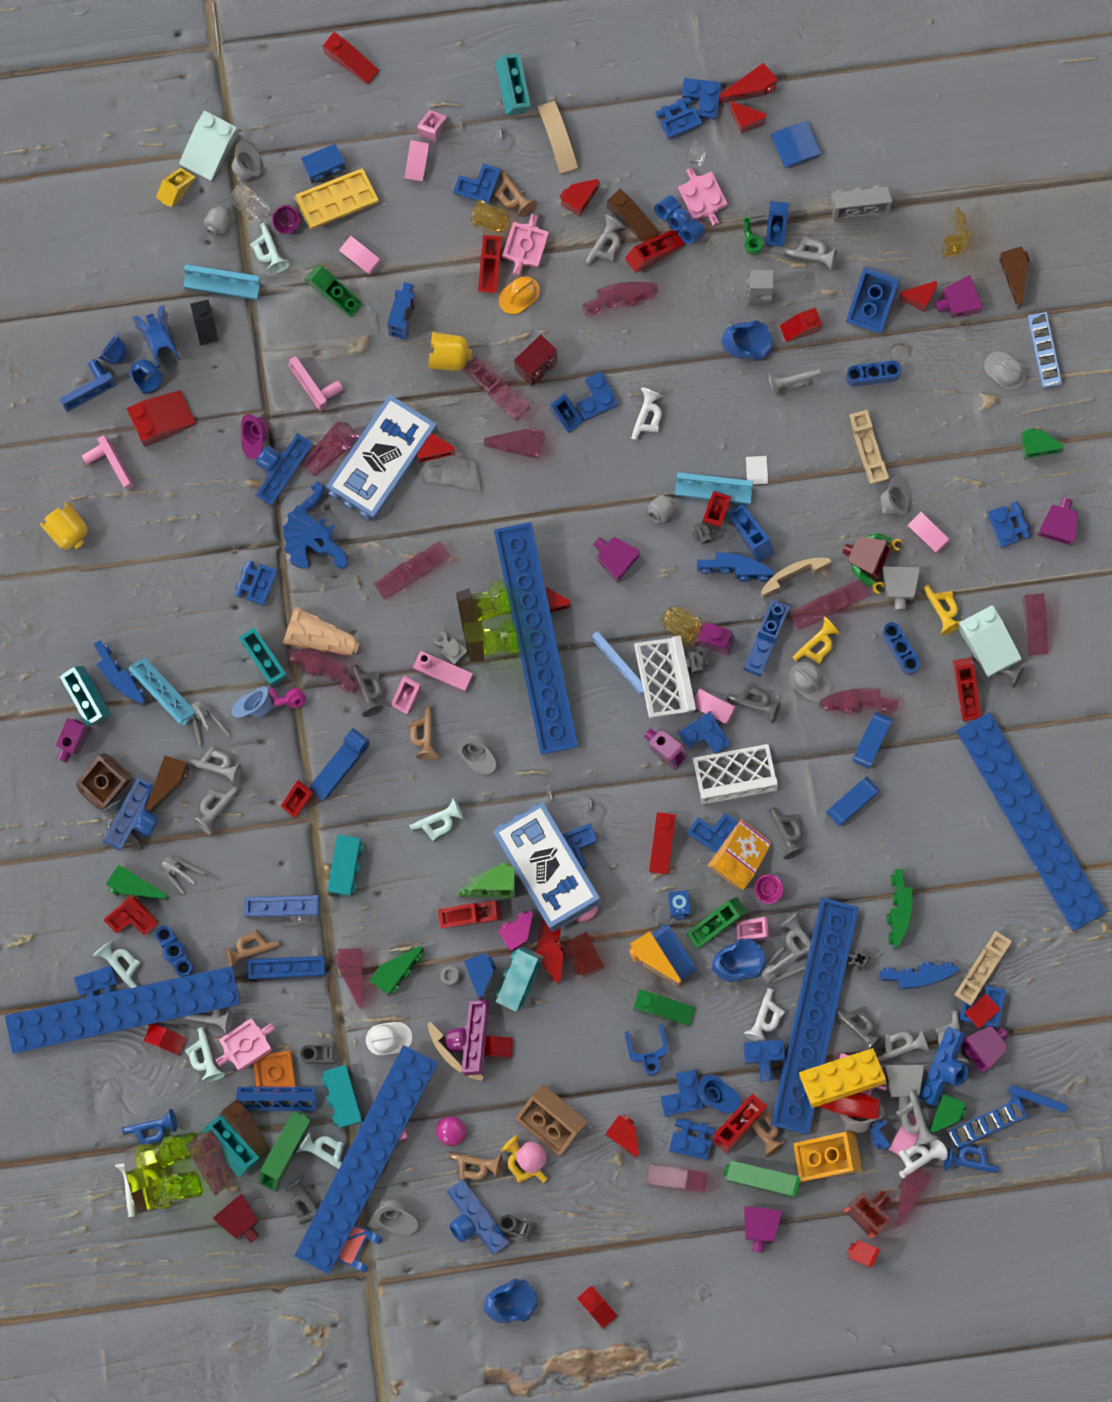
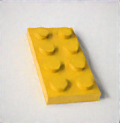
M363 168L295 195V199L311 230L377 204L379 201Z
M873 1048L799 1072V1077L812 1108L886 1084L885 1076Z

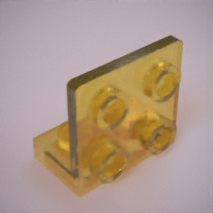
M955 207L952 218L956 234L949 235L943 240L941 248L942 258L963 254L968 246V241L970 240L969 231L964 228L963 223L966 220L964 212L960 211V207Z

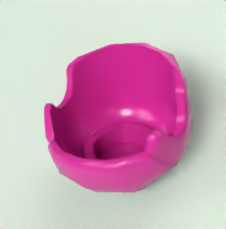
M766 874L759 877L755 882L754 891L760 901L772 904L778 902L783 896L784 886L777 876Z
M445 1116L436 1125V1136L446 1146H456L462 1143L466 1137V1127L458 1117Z

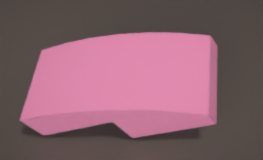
M410 140L404 178L423 181L429 143Z
M352 236L339 249L342 254L369 275L381 261L380 258Z
M922 512L908 524V527L936 554L950 541Z
M702 689L698 690L694 698L696 709L703 713L710 711L715 719L725 724H728L736 708Z
M908 1113L910 1124L915 1126L917 1124L915 1116ZM901 1125L888 1150L900 1156V1151L914 1146L919 1133H908Z

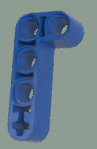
M354 728L348 732L343 740L344 744L309 787L313 794L323 802L331 795L370 745L369 739Z

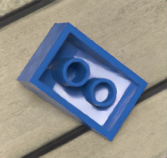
M865 266L846 322L881 334L902 277Z

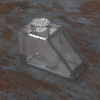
M241 182L229 195L231 204L259 224L264 221L272 210L254 191Z

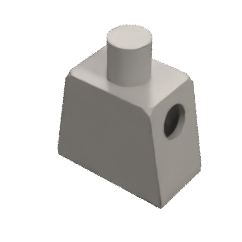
M883 567L882 578L885 586L886 600L895 601V611H906V601L914 600L919 567Z
M923 1065L885 1066L890 1098H899V1109H902V1107L910 1103L908 1091L915 1090L917 1098L920 1095Z

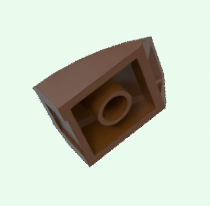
M103 753L97 756L76 782V786L79 792L97 809L103 810L120 794L132 780L130 772L125 770L112 756Z

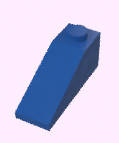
M744 504L727 513L747 548L758 562L775 553L769 537Z

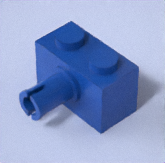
M783 1039L743 1044L745 1064H759L760 1082H766L765 1073L767 1074V1082L773 1081L771 1063L785 1060Z

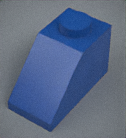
M770 201L765 245L784 247L789 203Z

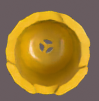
M432 332L431 348H434V353L429 355L428 368L445 371H460L464 369L467 360L471 361L472 349H469L468 341L459 335Z
M66 502L64 503L65 508L62 510L59 507L44 518L46 522L40 523V526L59 548L70 550L74 547L77 550L85 544L83 540L88 534V527L72 504Z

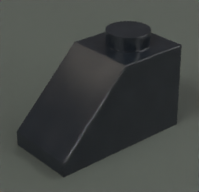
M209 299L190 303L200 345L219 341Z

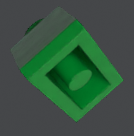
M1029 428L1024 430L1020 436L1024 459L1062 453L1064 449L1063 444L1041 429Z
M943 1094L929 1132L934 1134L959 1122L960 1119H964L967 1108H964L965 1102Z

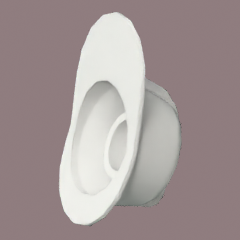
M401 1022L378 1024L373 1026L366 1035V1045L376 1055L399 1053L403 1045L409 1047L412 1042L410 1028Z

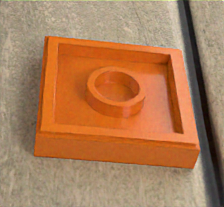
M291 1050L267 1054L253 1063L256 1087H296Z

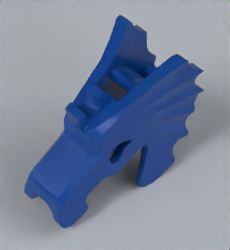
M164 305L159 306L157 319H155L153 313L146 315L147 323L137 315L131 317L136 323L135 328L141 331L143 339L148 343V348L151 349L157 369L160 368L158 350L162 347H169L175 353L178 360H181L173 343V337L170 334L169 314L166 313Z
M298 505L292 512L287 513L288 522L283 526V537L286 542L284 550L285 553L291 555L290 561L292 565L301 569H308L306 549L310 548L319 555L327 554L335 558L333 561L334 565L339 569L347 567V554L332 540L334 524L326 527V518L317 522ZM316 541H322L324 545L321 547Z

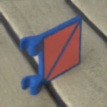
M355 1224L337 1260L366 1273L368 1266L357 1261V1258L366 1239L380 1244L382 1237Z

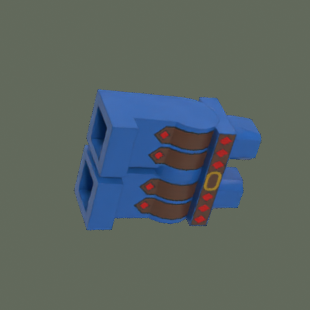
M403 282L401 290L396 289L395 300L387 323L389 336L404 340L408 339L409 329L407 320L411 318L412 310H415L416 306L413 284Z

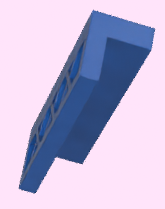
M238 1087L236 1101H240L241 1104L242 1101H254L251 1105H243L247 1111H316V1087ZM261 1101L274 1102L271 1105H264ZM281 1101L293 1102L290 1105H284ZM300 1101H312V1105H303Z

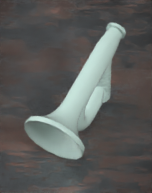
M267 223L260 224L263 234L250 244L256 257L261 262L267 263L271 261L268 267L270 273H279L286 270L290 265L289 261L279 256ZM264 242H266L269 249L267 255L263 254L260 246Z
M452 798V802L447 809L409 825L412 832L423 828L431 840L434 841L437 837L451 830L453 824L451 816L462 820L463 815L457 800ZM439 820L445 822L444 826L435 830L429 826V824Z
M110 940L93 954V956L105 958L130 988L137 987L131 977L141 963L134 959L127 950L117 949L112 953V941ZM119 957H123L130 965L127 971L118 962Z
M199 1028L197 1029L199 1041L185 1049V1052L189 1056L194 1069L198 1071L206 1070L202 1081L213 1082L223 1078L225 1073L215 1067L204 1032L205 1029ZM201 1048L204 1055L203 1063H199L196 1051Z
M308 1132L296 1152H312L339 1169L342 1164L340 1160L345 1144L337 1142L328 1136H321L313 1143L310 1132ZM327 1144L335 1149L334 1156L322 1150L321 1146Z

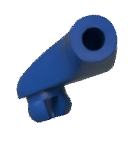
M315 482L311 486L314 493L300 505L306 513L315 507L325 491V486H321L320 482Z

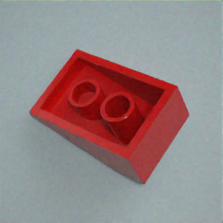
M181 390L143 400L126 408L144 447L196 424Z

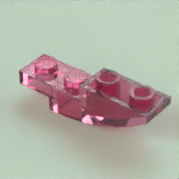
M623 282L597 290V298L583 304V311L585 316L589 314L593 316L601 312V309L605 307L612 308L616 306L619 301L622 307H632L639 300L644 298L648 300L654 297L655 293H657V285L648 282Z
M477 356L463 369L494 403L516 421L530 409V406Z
M289 649L287 651L289 660L297 666L301 664L305 667L304 671L310 676L316 675L320 677L325 672L324 676L332 682L334 680L339 682V687L347 693L349 691L355 693L359 688L356 682L345 675L348 669L339 661L310 650Z
M859 688L840 691L822 698L819 707H823L825 711L833 712L834 709L842 710L844 714H853V712L858 711V707L861 705L863 709L873 710L874 708H880L882 712L892 713L897 710L899 700L880 697L881 689Z

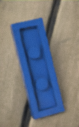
M96 359L88 363L95 380L60 398L66 412L116 386L110 372L105 373L98 360L94 364L93 362Z
M1012 1084L1009 1087L1008 1092L1012 1094L1009 1103L1020 1099L1022 1103L1023 1098L1063 1113L1066 1112L1067 1104Z

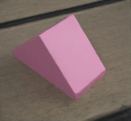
M429 110L418 124L419 137L436 143L447 116Z
M404 675L391 706L408 714L422 691L421 684Z
M767 917L736 922L737 941L740 938H750L755 941L768 940Z

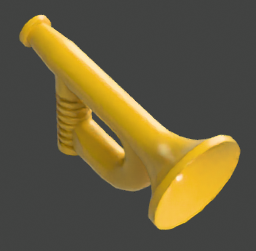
M930 585L923 587L928 599L942 620L943 628L941 635L945 636L957 630L960 621L951 619L958 612V606L953 599L952 591L934 594ZM945 599L950 607V611H945L939 600Z
M824 617L822 629L800 648L792 658L797 662L798 659L805 655L820 664L823 657L832 649V640L828 635H839L840 632ZM820 641L825 643V646L819 652L814 653L811 651Z
M516 1134L500 1150L501 1152L513 1153L507 1161L509 1170L516 1176L519 1184L533 1176H536L544 1183L548 1177L541 1170L536 1173H523L515 1165L517 1161L516 1153L520 1149L518 1135Z

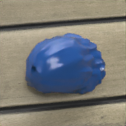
M752 320L750 323L741 322L729 326L724 331L721 342L724 349L733 357L740 359L751 358L755 361H761L771 352L774 340L771 337L772 333L769 332V328L765 323Z
M740 938L735 943L724 947L714 956L712 970L720 979L727 982H740L742 979L758 978L763 967L766 965L765 951L761 950V945H757L755 940Z
M513 1279L509 1283L497 1287L486 1296L484 1311L490 1319L498 1323H510L514 1320L525 1322L530 1319L534 1309L537 1307V1293L533 1291V1286H529L528 1281Z

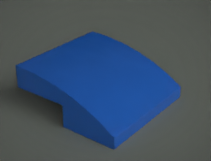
M808 121L786 127L770 135L784 168L800 165L803 161L817 158L822 154Z

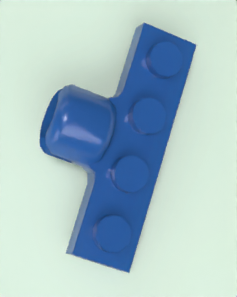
M297 433L283 453H279L272 447L266 446L258 456L256 464L267 471L268 477L255 496L271 506L313 443Z
M139 776L136 778L102 842L120 851L131 830H135L145 837L152 833L158 818L144 807L154 787L153 784Z
M947 1027L918 1097L920 1100L936 1106L947 1082L955 1086H960L966 1082L968 1078L967 1066L957 1061V1055L965 1038V1033L955 1028Z
M463 1179L446 1191L461 1212V1215L449 1225L452 1234L458 1241L464 1242L471 1236L478 1235L492 1255L510 1243Z

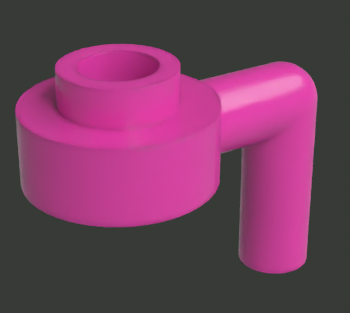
M271 688L268 690V694L275 706L288 704L291 708H299L306 701L304 692L299 688L289 690L286 696L279 698L275 689Z

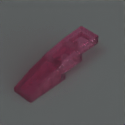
M437 541L424 552L421 551L407 562L398 565L376 581L374 585L383 599H386L418 580L451 556L441 541Z
M856 579L843 587H839L826 595L816 598L789 614L797 629L801 630L824 619V617H828L869 596L863 582Z

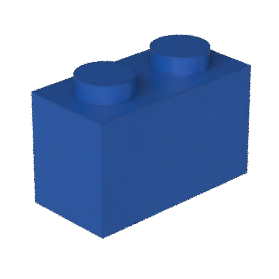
M336 143L301 158L311 183L322 182L326 177L338 175L345 169L344 161Z

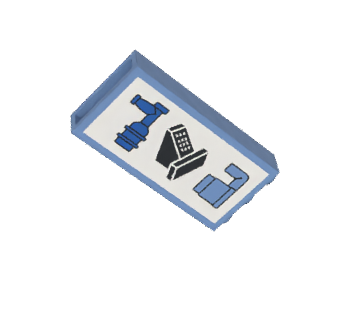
M389 394L327 484L328 495L335 500L341 499L344 501V505L351 510L355 508L364 519L375 521L417 460V454L430 434L436 432L437 424Z
M543 802L532 805L529 811L524 814L519 813L515 815L512 821L507 824H500L493 831L552 933L602 904L600 897Z

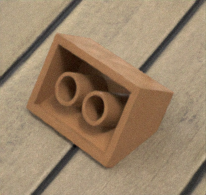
M544 1084L530 1097L515 1118L559 1157L588 1123Z

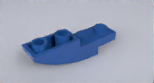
M716 552V560H697V571H701V574H712V571H720V574H731V571H735V579H739L742 582H748L751 579L767 582L774 576V571L766 565L738 554Z
M774 600L771 601L745 663L744 671L759 677L762 676L788 613L789 606Z
M100 640L94 643L102 658V661L98 662L97 666L104 677L126 698L141 706H145L144 699L147 697L142 688L137 689L134 684L138 682L131 672L128 673L126 668L119 672L121 667L116 659L112 661L109 655L112 652L107 643L103 645Z
M923 962V965L918 966V972H915V969L909 968L903 969V972L895 971V968H884L883 971L879 972V981H898V989L922 988L951 977L958 972L959 966H954V963H942V966L934 965V962Z

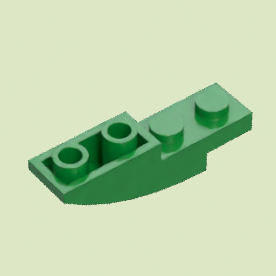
M895 869L894 875H890L891 886H895V894H892L893 906L896 905L897 908L889 910V914H886L887 925H891L888 941L889 945H893V949L898 948L906 933L912 910V887L904 888L903 869Z

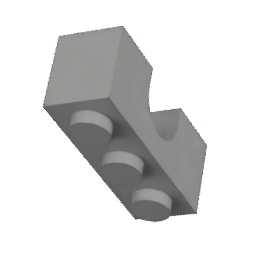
M750 270V276H746L745 299H748V305H771L773 270Z

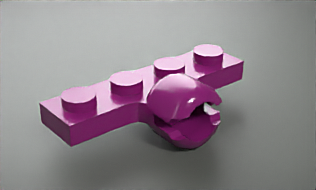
M488 1000L470 1001L466 1026L450 1029L446 1034V1044L452 1052L464 1051L461 1071L464 1076L483 1073L490 1007Z

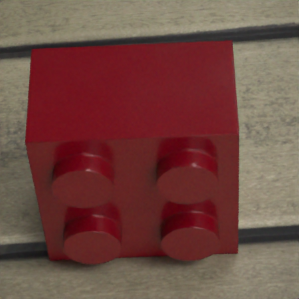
M540 334L514 359L515 371L530 386L534 382L537 384L544 377L543 374L547 370L550 371L556 366L557 349Z

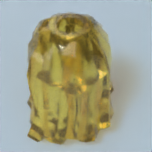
M478 200L475 208L472 210V214L476 215L471 216L472 225L484 227L497 233L505 231L510 219L507 212L487 204L484 200Z
M679 606L667 608L662 616L663 626L676 636H681L684 644L691 642L695 635L694 632L698 633L700 630L701 618L691 615Z

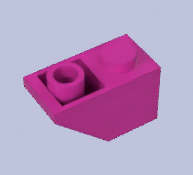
M525 910L516 916L517 919L512 923L507 921L500 926L501 930L498 933L511 953L528 943L533 920L532 911L526 912Z

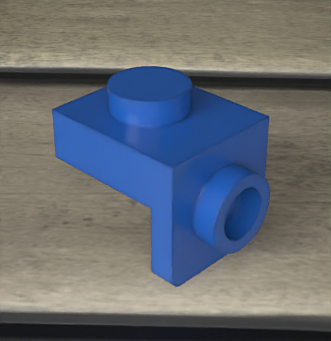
M879 1119L871 1125L872 1130L869 1132L873 1137L871 1140L873 1145L878 1150L881 1148L882 1151L890 1146L879 1130L888 1123L886 1119L883 1122Z

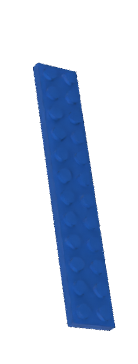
M528 522L494 529L540 754L576 748L578 743L532 523Z
M989 712L956 730L1071 931L1073 932L1105 914L1104 906L991 713Z
M820 898L770 1126L809 1135L815 1107L812 1108L799 1077V1072L825 1063L859 910L857 906Z
M233 966L13 1013L5 1015V1021L13 1054L240 1005L241 1002Z
M405 1045L402 1046L294 1255L295 1257L330 1274L438 1065L436 1061Z

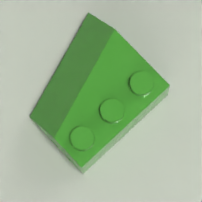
M500 863L499 866L483 871L467 883L457 893V897L515 898V868L511 867L509 863Z

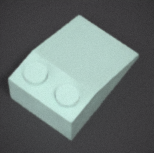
M204 111L194 127L179 165L212 182L239 135L237 127Z
M993 605L959 622L960 634L987 677L1021 661V657Z

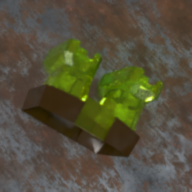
M504 580L493 581L489 592L471 594L470 588L456 593L466 648L471 663L484 661V657L500 652H505L509 655L520 654L517 633L512 620L502 622L498 628L484 629L483 621L495 616L511 613L508 591Z
M195 1132L171 1135L164 1138L160 1145L158 1142L142 1144L124 1151L125 1174L139 1214L172 1207V1202L191 1200L202 1196V1184L199 1175L195 1171L171 1174L170 1166L202 1157V1146L199 1136Z

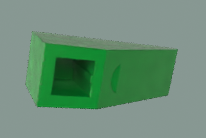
M315 266L304 279L314 290L349 317H352L363 304L323 266Z
M419 946L380 965L369 980L370 983L388 996L391 993L395 994L401 987L399 983L403 977L406 979L413 970L411 969L412 965L415 962L419 963L424 956V953H422L424 948Z

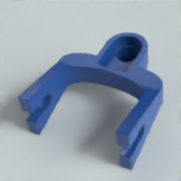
M659 1024L663 1043L662 1048L647 1054H637L632 1051L629 1032L625 1031L630 1060L636 1063L643 1062L644 1071L649 1076L657 1075L660 1070L658 1059L668 1054L663 1024ZM651 1065L652 1067H655L654 1071L649 1070V1067Z

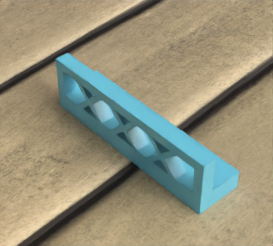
M185 264L184 289L258 300L261 285L259 276Z
M677 472L675 496L710 500L712 492L716 491L731 496L729 503L750 505L753 481Z
M146 658L129 667L130 672L179 724L185 726L190 722L196 713L195 710Z

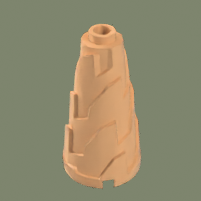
M298 607L294 608L283 643L287 645L290 644L306 649L312 648L323 652L329 651L341 655L356 654L359 643L356 642L357 638H354L353 635L335 628L334 625L322 621L319 617Z

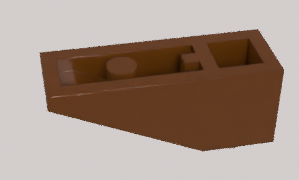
M621 188L607 200V208L642 242L648 241L660 233L637 204Z
M1022 246L1001 252L999 256V261L1017 310L1021 309L1023 304L1027 268L1030 261L1027 251H1024Z
M164 755L146 807L148 812L153 813L182 784L183 780L187 779L190 771L187 762Z
M235 1100L223 1109L220 1115L225 1118L257 1154L259 1159L270 1151L251 1114L240 1101Z

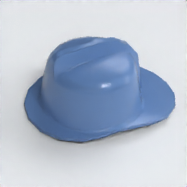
M260 687L256 691L241 697L234 704L231 712L235 718L247 715L261 718L272 710L275 705L268 696V688Z

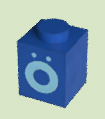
M688 890L669 892L670 917L675 918V920H686V916H690Z

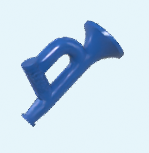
M169 1109L167 1114L161 1119L122 1127L123 1135L134 1133L140 1145L157 1143L164 1138V1127L171 1129L173 1132L177 1131L176 1116L173 1109ZM153 1128L157 1130L156 1135L145 1137L142 1132Z
M964 1146L959 1150L958 1156L953 1153L951 1148L947 1149L948 1158L944 1160V1171H948L954 1166H963L995 1173L999 1171V1166L988 1164L986 1146ZM966 1154L980 1155V1162L968 1160Z

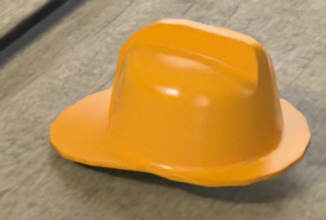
M528 276L515 279L500 293L499 305L501 309L508 314H518L524 311L539 298L540 286L538 282Z

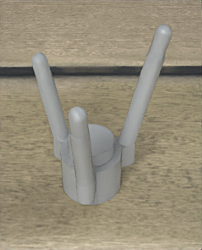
M203 700L191 705L196 712L192 720L199 746H202L197 719L202 720L206 730H209L205 719L208 716L207 713H209L226 736L231 737V734L212 712L210 706L205 705Z
M169 855L164 859L160 868L164 870L163 874L171 880L180 893L185 894V891L171 874L175 875L178 873L188 882L196 885L192 878L180 870V865L204 876L206 872L181 861L177 857L173 858Z
M781 947L769 959L760 974L767 984L770 982L774 984L781 979L804 971L805 966L776 976L779 974L777 969L795 956V953H792L774 966L772 963L784 951V947Z

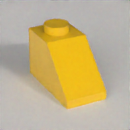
M180 167L162 180L156 198L164 205L173 207L187 192L195 180V176Z

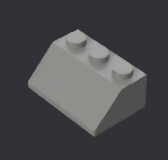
M876 185L870 189L858 187L853 189V191L841 189L831 194L833 220L889 214L892 204L888 187H883L882 185Z

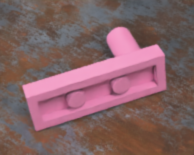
M294 356L289 359V368L319 411L326 408L327 399L343 391L339 381L319 390L298 358Z
M103 435L97 440L100 445L82 455L85 463L89 465L106 454L123 487L128 490L135 487L112 443L106 436Z
M420 651L413 666L414 670L466 692L473 673L423 651Z

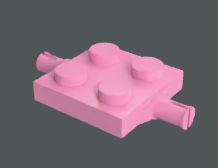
M690 167V170L688 168L686 172L691 180L679 186L678 189L692 219L699 220L709 217L712 226L718 225L720 222L716 217V213L728 206L712 171L703 176H697L693 167Z
M531 214L528 224L512 223L502 258L516 263L513 271L514 275L517 273V276H520L523 266L539 268L549 232L536 227L538 215L534 217V214Z
M252 1018L219 1039L224 1047L225 1054L216 1059V1062L221 1066L230 1060L235 1064L239 1072L243 1071L273 1051L267 1043L266 1035L274 1031L275 1028L270 1023L263 1029H260Z

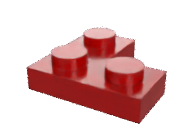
M133 894L105 916L103 920L116 934L131 922L143 935L147 934L159 922Z

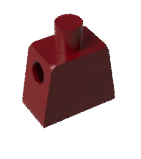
M243 1194L236 1197L213 1217L214 1221L237 1240L244 1235L252 1243L260 1236L253 1228L259 1221Z

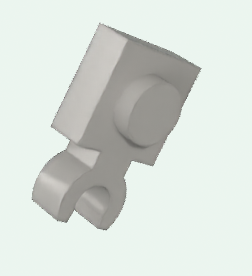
M440 632L444 640L438 642L434 639L433 642L437 647H443L440 653L449 662L456 665L465 656L467 650L454 638L449 642L447 635L444 632Z

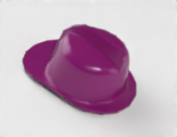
M246 414L241 420L242 449L248 458L256 459L262 452L263 441L269 436V427L264 417L256 418L254 415Z

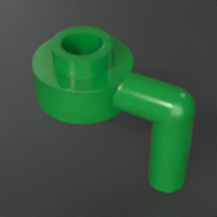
M745 217L743 220V232L746 236L744 243L745 251L750 255H758L763 250V240L759 236L753 235L751 231V218Z

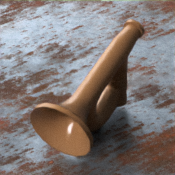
M501 170L499 176L503 182L493 195L507 208H515L519 205L518 215L521 217L533 212L538 205L537 201L526 199L505 171ZM507 188L514 195L512 201L508 200L503 193Z
M426 706L424 707L425 715L423 718L408 723L410 740L413 745L423 747L416 754L418 759L434 760L439 758V753L432 747V707ZM424 725V738L418 739V727Z
M256 929L251 934L238 939L236 943L237 952L225 948L229 966H233L234 969L240 960L276 947L279 948L280 946L278 940L267 943ZM255 940L259 944V946L250 949L244 948V944Z
M770 1109L764 1111L752 1126L764 1142L765 1158L775 1154L784 1145L783 1142L772 1140L778 1135L779 1128L770 1126L772 1117ZM765 1119L771 1131L766 1132L758 1121Z
M448 1153V1159L458 1161L459 1179L481 1180L487 1175L488 1169L491 1170L495 1178L499 1177L503 1162L502 1155L486 1160L458 1153ZM466 1163L479 1166L480 1171H467Z

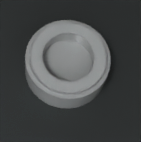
M446 966L442 969L440 978L445 985L453 986L458 983L460 974L457 968Z

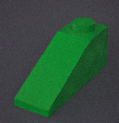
M119 864L106 883L110 887L108 891L117 897L119 894L124 897H129L133 894L136 898L164 901L169 899L165 893Z
M735 897L720 906L686 934L698 949L746 915L748 911L738 897Z
M639 989L633 1010L690 1026L695 1007Z

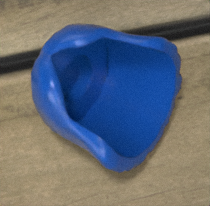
M145 359L138 360L131 366L130 378L138 386L141 393L150 394L156 391L162 384V372L150 361ZM151 374V376H150L147 380L141 379V378H143V377H145V376Z

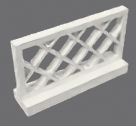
M681 636L635 643L634 647L649 718L677 714L686 715L695 711L696 707ZM662 644H667L668 653L666 656L657 650ZM640 647H647L652 651L648 658L642 655ZM654 653L663 659L659 666L650 661ZM665 661L672 667L670 674L661 669ZM647 663L656 669L652 677L645 672ZM658 672L667 678L663 684L654 679ZM669 680L675 683L676 689L674 692L664 687ZM651 682L660 688L656 695L649 691L648 686ZM662 690L671 696L667 703L658 698ZM673 698L679 702L680 709L674 710L669 706ZM654 701L663 706L661 712L654 713L652 706Z
M768 744L693 758L702 805L777 791L778 784ZM765 750L766 758L763 762L754 757L758 751ZM744 754L749 758L744 766L735 761L738 755ZM720 758L730 761L725 769L716 764ZM751 760L760 765L755 773L747 768ZM706 761L711 764L706 773L699 769V762ZM732 763L741 768L736 776L728 772ZM713 767L722 771L718 779L709 775ZM764 767L770 771L771 777L762 778L758 773ZM743 771L752 775L749 781L744 782L739 779ZM725 774L734 779L729 785H724L720 782ZM706 777L715 782L712 788L703 789L702 783Z

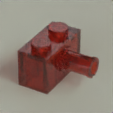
M587 931L566 941L567 947L564 949L568 958L573 957L576 963L573 965V968L577 975L581 974L585 978L604 969V965Z
M880 1191L873 1201L862 1192L844 1209L870 1238L877 1235L891 1221L881 1210L890 1201L889 1195L884 1197L887 1194L884 1191Z

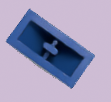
M565 393L550 404V412L568 433L583 422Z

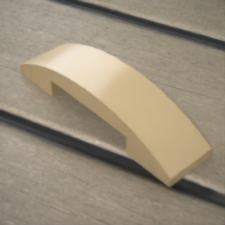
M552 101L537 106L560 175L577 170L578 166L556 102Z
M868 410L849 414L857 448L870 484L889 480L873 433Z
M811 558L787 566L768 581L761 591V598H766L778 592L780 589L779 582L808 568L815 574L831 565L830 558Z
M995 931L954 996L971 1006L1012 941Z
M429 1022L428 1030L437 1051L453 1069L462 1074V1066L440 1044V1041L445 1038L444 1035ZM481 1074L465 1076L478 1082L485 1080Z

